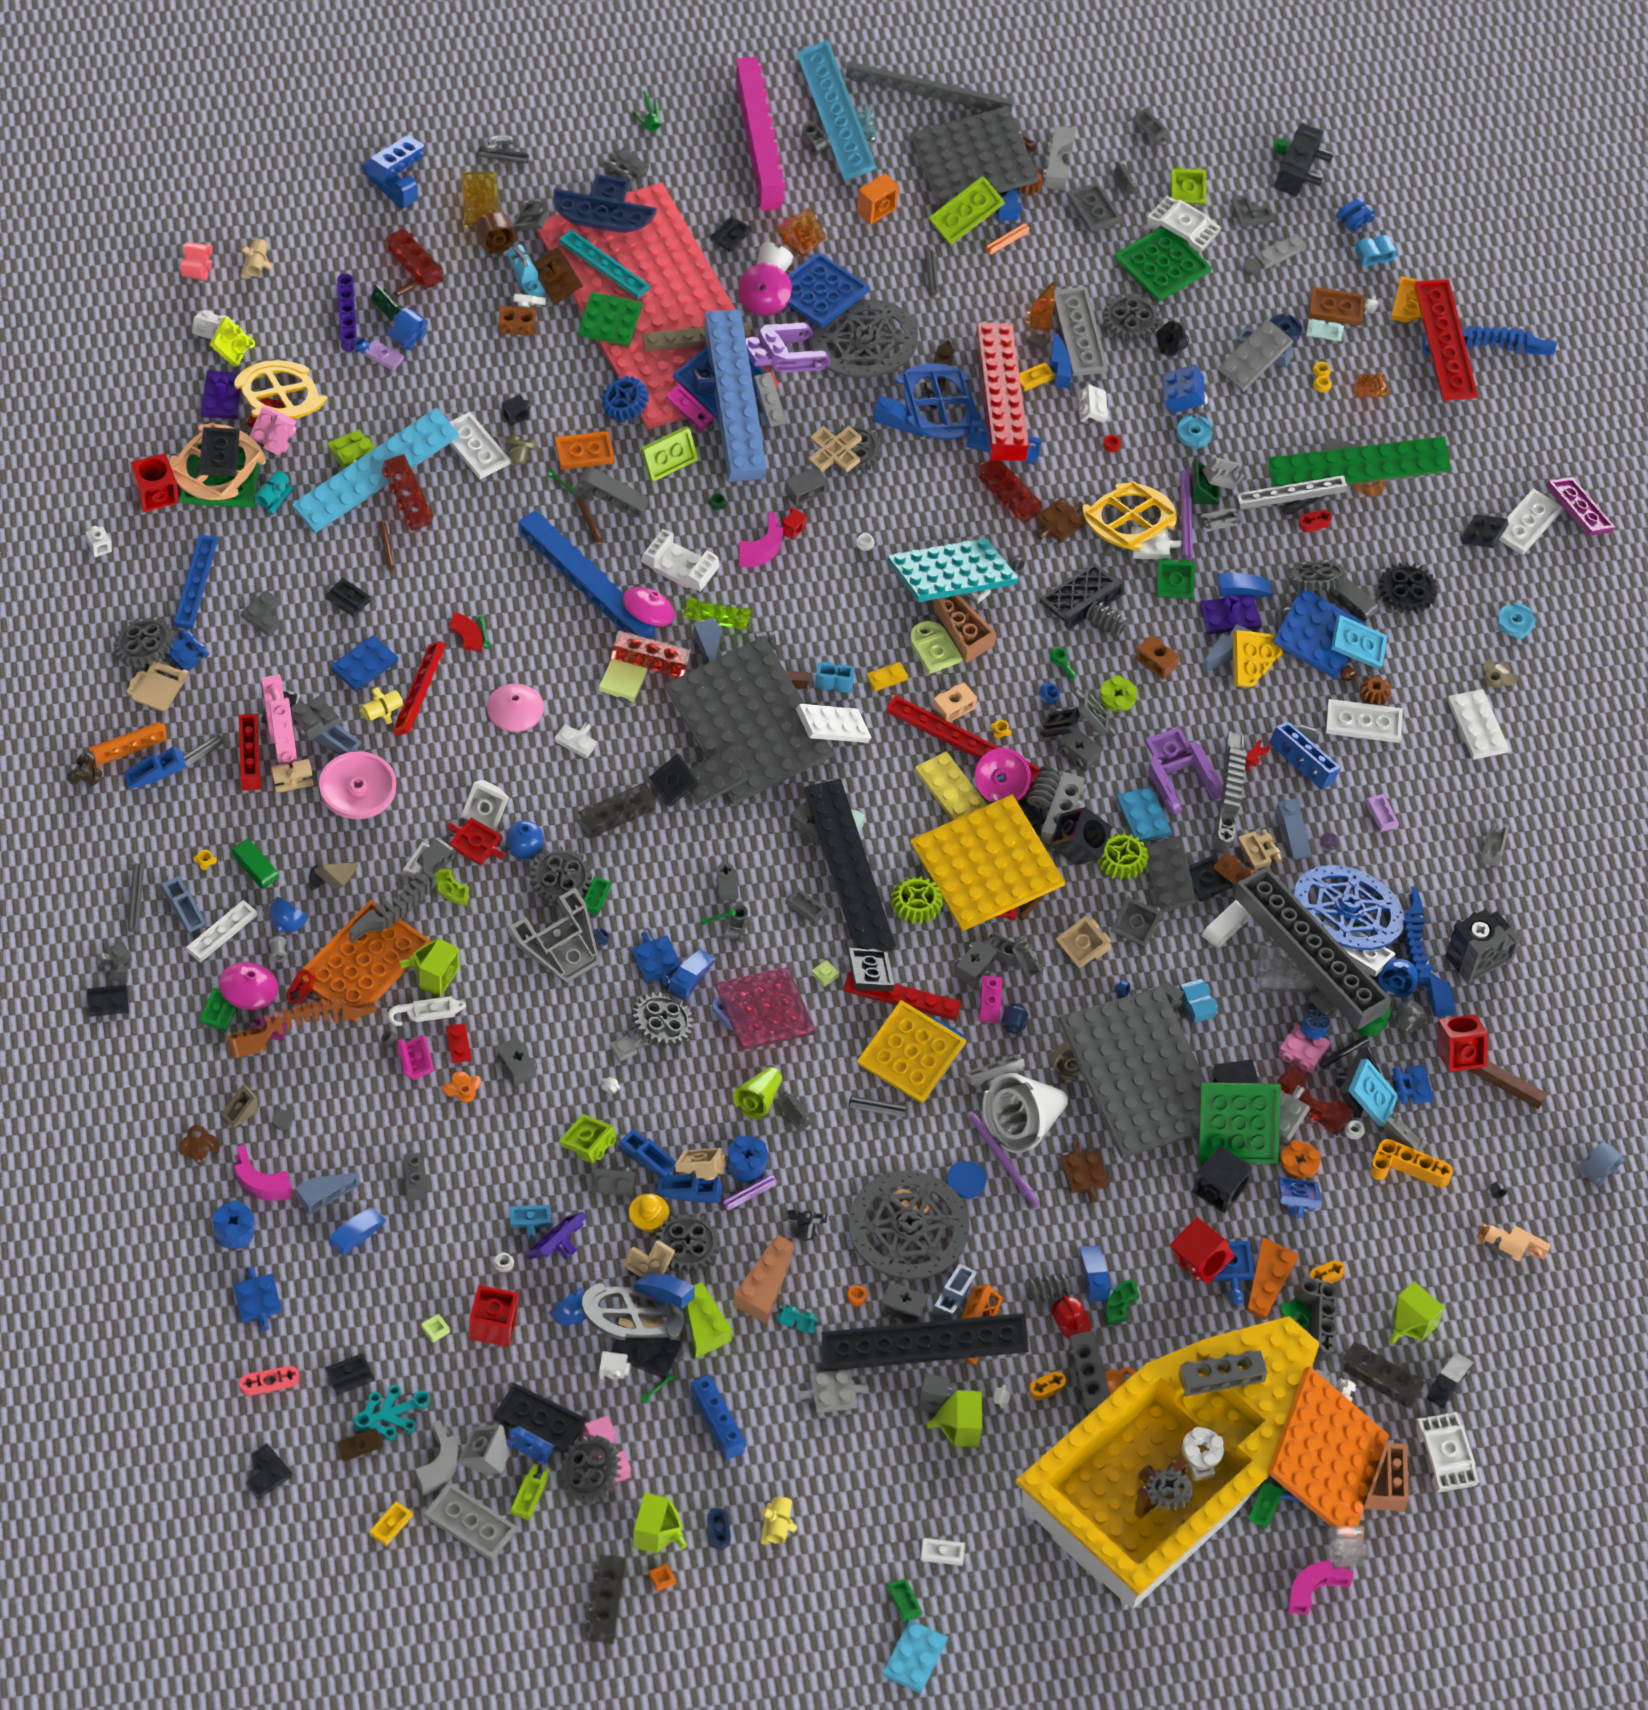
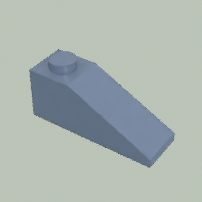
M715 618L694 623L693 635L705 664L718 658L720 637L723 635L722 627L720 624H717Z
M1296 798L1278 802L1275 817L1293 861L1311 857L1312 854L1303 816Z
M357 1172L311 1178L308 1181L301 1182L295 1188L296 1199L308 1215H311L359 1186L360 1176Z

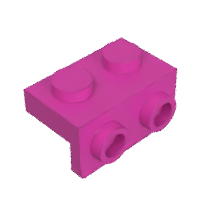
M424 1035L406 1043L402 1039L397 1040L399 1046L397 1052L402 1059L401 1069L405 1075L416 1080L435 1071L427 1038Z

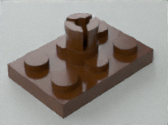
M559 246L532 263L538 272L539 282L554 305L584 286Z
M1183 1457L1178 1461L1175 1460L1167 1467L1166 1472L1173 1468L1174 1472L1177 1473L1178 1470H1182V1476L1186 1475L1189 1462ZM1150 1465L1145 1466L1138 1474V1478L1147 1485L1149 1477H1154L1155 1471ZM1146 1485L1142 1486L1137 1492L1134 1514L1139 1519L1157 1506V1503L1151 1504V1498H1147Z

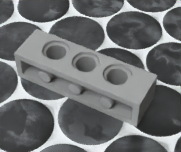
M1063 772L1042 829L1041 842L1050 844L1061 813L1080 808L1081 801L1079 799L1084 797L1087 788L1084 786L1085 778Z

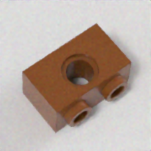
M1151 635L1137 647L1135 659L1164 680L1178 667L1180 656L1174 650L1165 646L1161 640Z

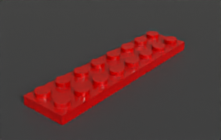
M1450 280L1415 281L1414 289L1442 401L1477 399L1478 393Z

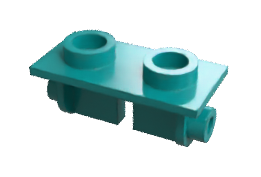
M788 1304L785 1307L779 1306L783 1310L782 1313L778 1312L776 1320L780 1324L793 1328L794 1322L797 1321V1330L807 1334L815 1333L817 1326H814V1323L820 1322L818 1319H815V1314L807 1311L804 1314L796 1312L797 1308Z

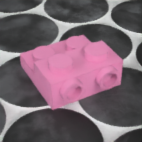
M263 405L249 436L263 444L264 449L280 456L282 452L286 453L290 443H288L289 437L293 438L297 430L294 427L297 421Z
M1296 1024L1280 1047L1278 1057L1282 1058L1285 1062L1298 1066L1303 1071L1313 1074L1330 1046L1331 1041L1326 1038H1319V1040L1310 1039L1301 1032L1300 1025Z

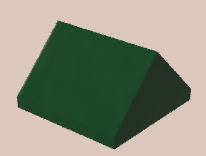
M1195 458L1190 472L1191 503L1201 505L1220 504L1219 486L1209 484L1203 472L1206 466Z

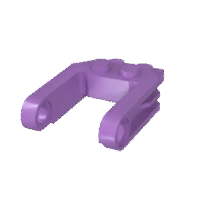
M807 323L764 325L758 337L745 338L748 357L754 366L771 365L775 371L788 373L823 370L831 362L830 357L825 351L794 353L787 351L788 349L784 343H796V341H804L812 337L813 332ZM803 330H806V332H805L804 334L799 335L800 332H802ZM821 358H824V360H823L822 362L817 363L818 360H820Z
M1180 727L1146 738L1145 744L1152 755L1147 772L1171 815L1181 812L1182 807L1180 808V803L1175 795L1176 791L1167 774L1186 768L1191 764L1194 765L1210 797L1213 800L1223 797V786L1201 745L1194 742L1188 743Z

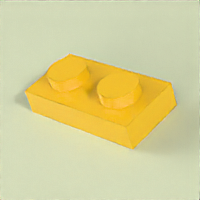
M1046 362L1019 373L1021 389L1025 392L1053 380L1055 374Z
M901 662L867 673L866 679L873 691L876 692L908 680V674Z
M396 1501L369 1531L370 1536L384 1546H387L413 1517V1512Z

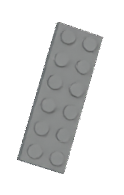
M1087 287L1052 290V298L1064 345L1070 358L1072 376L1107 373L1108 366Z

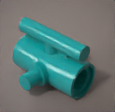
M276 470L266 483L258 488V492L254 496L258 505L264 508L269 507L267 512L270 515L275 513L293 491V487L287 485L289 483L287 475L282 471Z

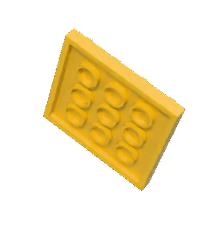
M900 1000L859 1057L857 1064L923 1105L965 1046L966 1039Z

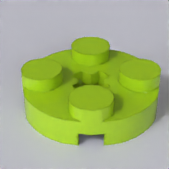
M1119 675L1113 676L1101 686V703L1111 711H1127L1136 703L1137 688L1129 680ZM1116 692L1121 693V694H1122V697H1121L1120 695L1116 697V696H1115V693H1116Z

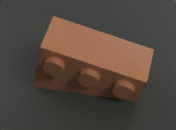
M1386 1443L1364 1509L1404 1512L1409 1501L1407 1444Z

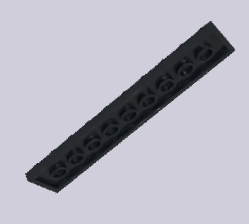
M837 779L805 786V796L854 947L887 951L895 950L896 945L842 780Z
M1025 1313L821 1332L824 1371L1029 1352Z

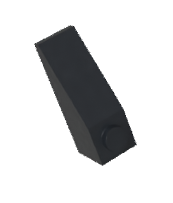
M1456 1352L1431 1385L1426 1399L1444 1409L1474 1362Z

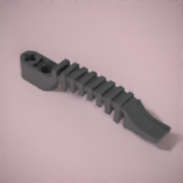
M1229 731L1227 734L1224 758V790L1213 834L1212 845L1214 850L1219 853H1226L1235 838L1236 819L1241 805L1242 786L1244 783V766L1246 764V750H1244L1245 735H1238L1232 733V731Z
M441 838L425 849L417 859V864L423 867V873L420 875L417 872L414 875L415 881L412 880L410 882L411 888L408 886L405 889L406 895L403 892L400 893V901L394 897L392 899L393 906L388 901L384 902L385 910L379 904H376L374 906L375 912L370 910L349 930V941L354 943L367 932H382L385 928H391L392 923L396 924L399 918L405 917V912L409 913L412 911V906H417L418 900L422 901L424 894L428 895L430 888L433 889L436 886V876L434 874L453 859L456 850Z

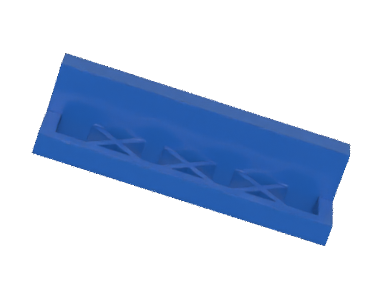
M972 421L966 447L989 453L986 423ZM975 427L982 429L983 432L975 430ZM1028 435V443L1031 442L1037 444V446L1029 444L1026 461L1020 462L1036 465L1042 439Z

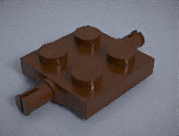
M1062 497L1036 516L1035 520L1043 529L1036 534L1037 538L1042 540L1049 535L1061 544L1086 525L1085 518L1079 514V511L1082 510L1085 504L1080 501L1073 507Z
M1074 1141L1071 1143L1074 1153L1061 1155L1059 1159L1070 1193H1087L1089 1202L1095 1203L1098 1201L1095 1191L1108 1188L1110 1184L1099 1150L1081 1151L1079 1141H1076V1143Z

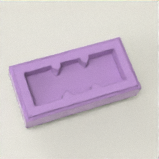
M373 340L369 346L370 349L364 353L366 357L392 371L404 360V355L376 340Z
M1384 794L1366 799V804L1381 832L1399 826V822Z

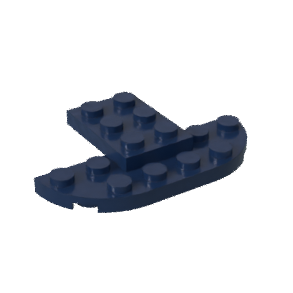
M596 174L590 195L556 188L553 190V204L556 211L570 223L581 226L628 233L647 226L657 213V208L625 202L630 186V180Z

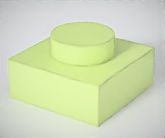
M827 960L814 968L811 973L823 987L839 977V972Z
M439 1314L421 1324V1328L432 1343L450 1333V1328Z

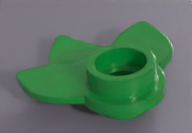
M1295 1298L1291 1300L1290 1304L1281 1303L1282 1315L1284 1317L1290 1316L1306 1331L1309 1325H1311V1308L1306 1309L1304 1304Z

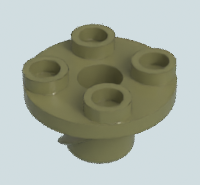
M507 436V438L503 439V443L512 446L508 452L510 462L514 464L524 465L529 460L528 451L539 450L537 441L530 439L520 441V437Z

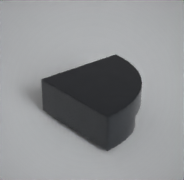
M315 865L309 873V886L312 891L326 883L315 873L314 868H317L318 865Z

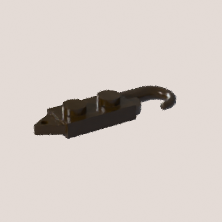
M949 339L941 346L938 345L933 363L951 366L955 349H953ZM937 377L940 392L942 393L947 379ZM927 383L923 384V388L928 394L934 393L933 389L927 387Z

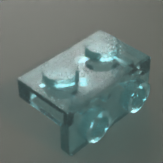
M864 104L865 111L856 114L866 141L870 142L875 140V133L877 132L876 125L873 122L875 113L873 109L869 108L868 104Z

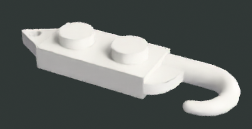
M452 996L413 1001V1003L392 1007L388 1012V1020L392 1025L402 1026V1022H397L393 1018L396 1013L407 1012L408 1017L416 1022L455 1017L456 1013L466 1007V1003L455 1000Z

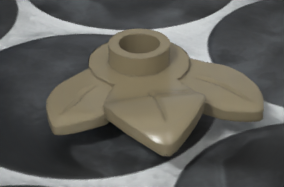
M1488 659L1483 665V670L1486 674L1484 681L1490 687L1510 686L1515 684L1519 678L1518 675L1510 673L1509 662L1495 665L1493 661Z

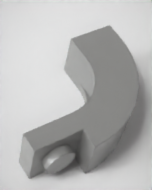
M440 1420L432 1423L433 1434L440 1449L439 1456L432 1463L415 1469L416 1480L423 1496L439 1490L448 1483L455 1473L458 1464L456 1435L450 1436L447 1427H443Z

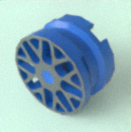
M1309 1010L1303 1017L1300 1030L1306 1037L1319 1040V1038L1326 1036L1331 1021L1325 1013L1318 1010Z

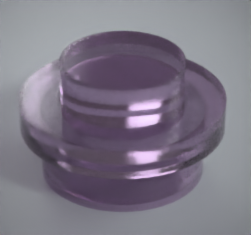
M1326 832L1320 837L1319 843L1325 850H1334L1337 848L1339 841L1334 833Z

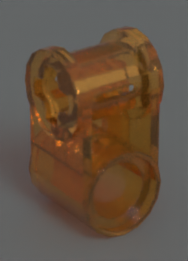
M1361 374L1357 377L1353 392L1360 398L1384 397L1389 394L1390 389L1386 385L1385 374Z

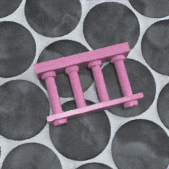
M278 674L263 677L261 682L269 739L271 743H275L278 765L297 761L290 704L288 698L284 699L281 676Z

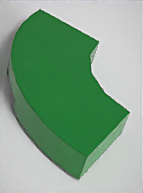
M1134 1279L1121 1283L1110 1295L1105 1310L1107 1326L1127 1321V1307L1140 1297Z

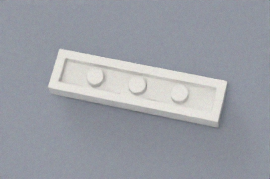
M242 900L186 947L187 952L201 963L257 916V911Z

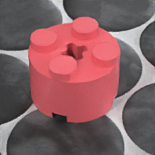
M186 242L183 253H185L184 259L181 261V276L207 281L208 271H211L212 260H209V256L212 255L213 247Z

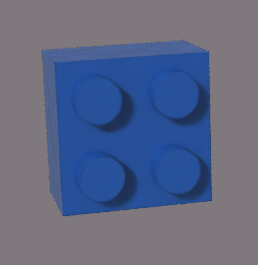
M1196 364L1163 373L1164 403L1172 414L1205 405L1204 376Z

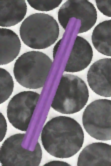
M1182 470L1180 474L1183 559L1191 560L1193 556L1191 474L1189 470Z

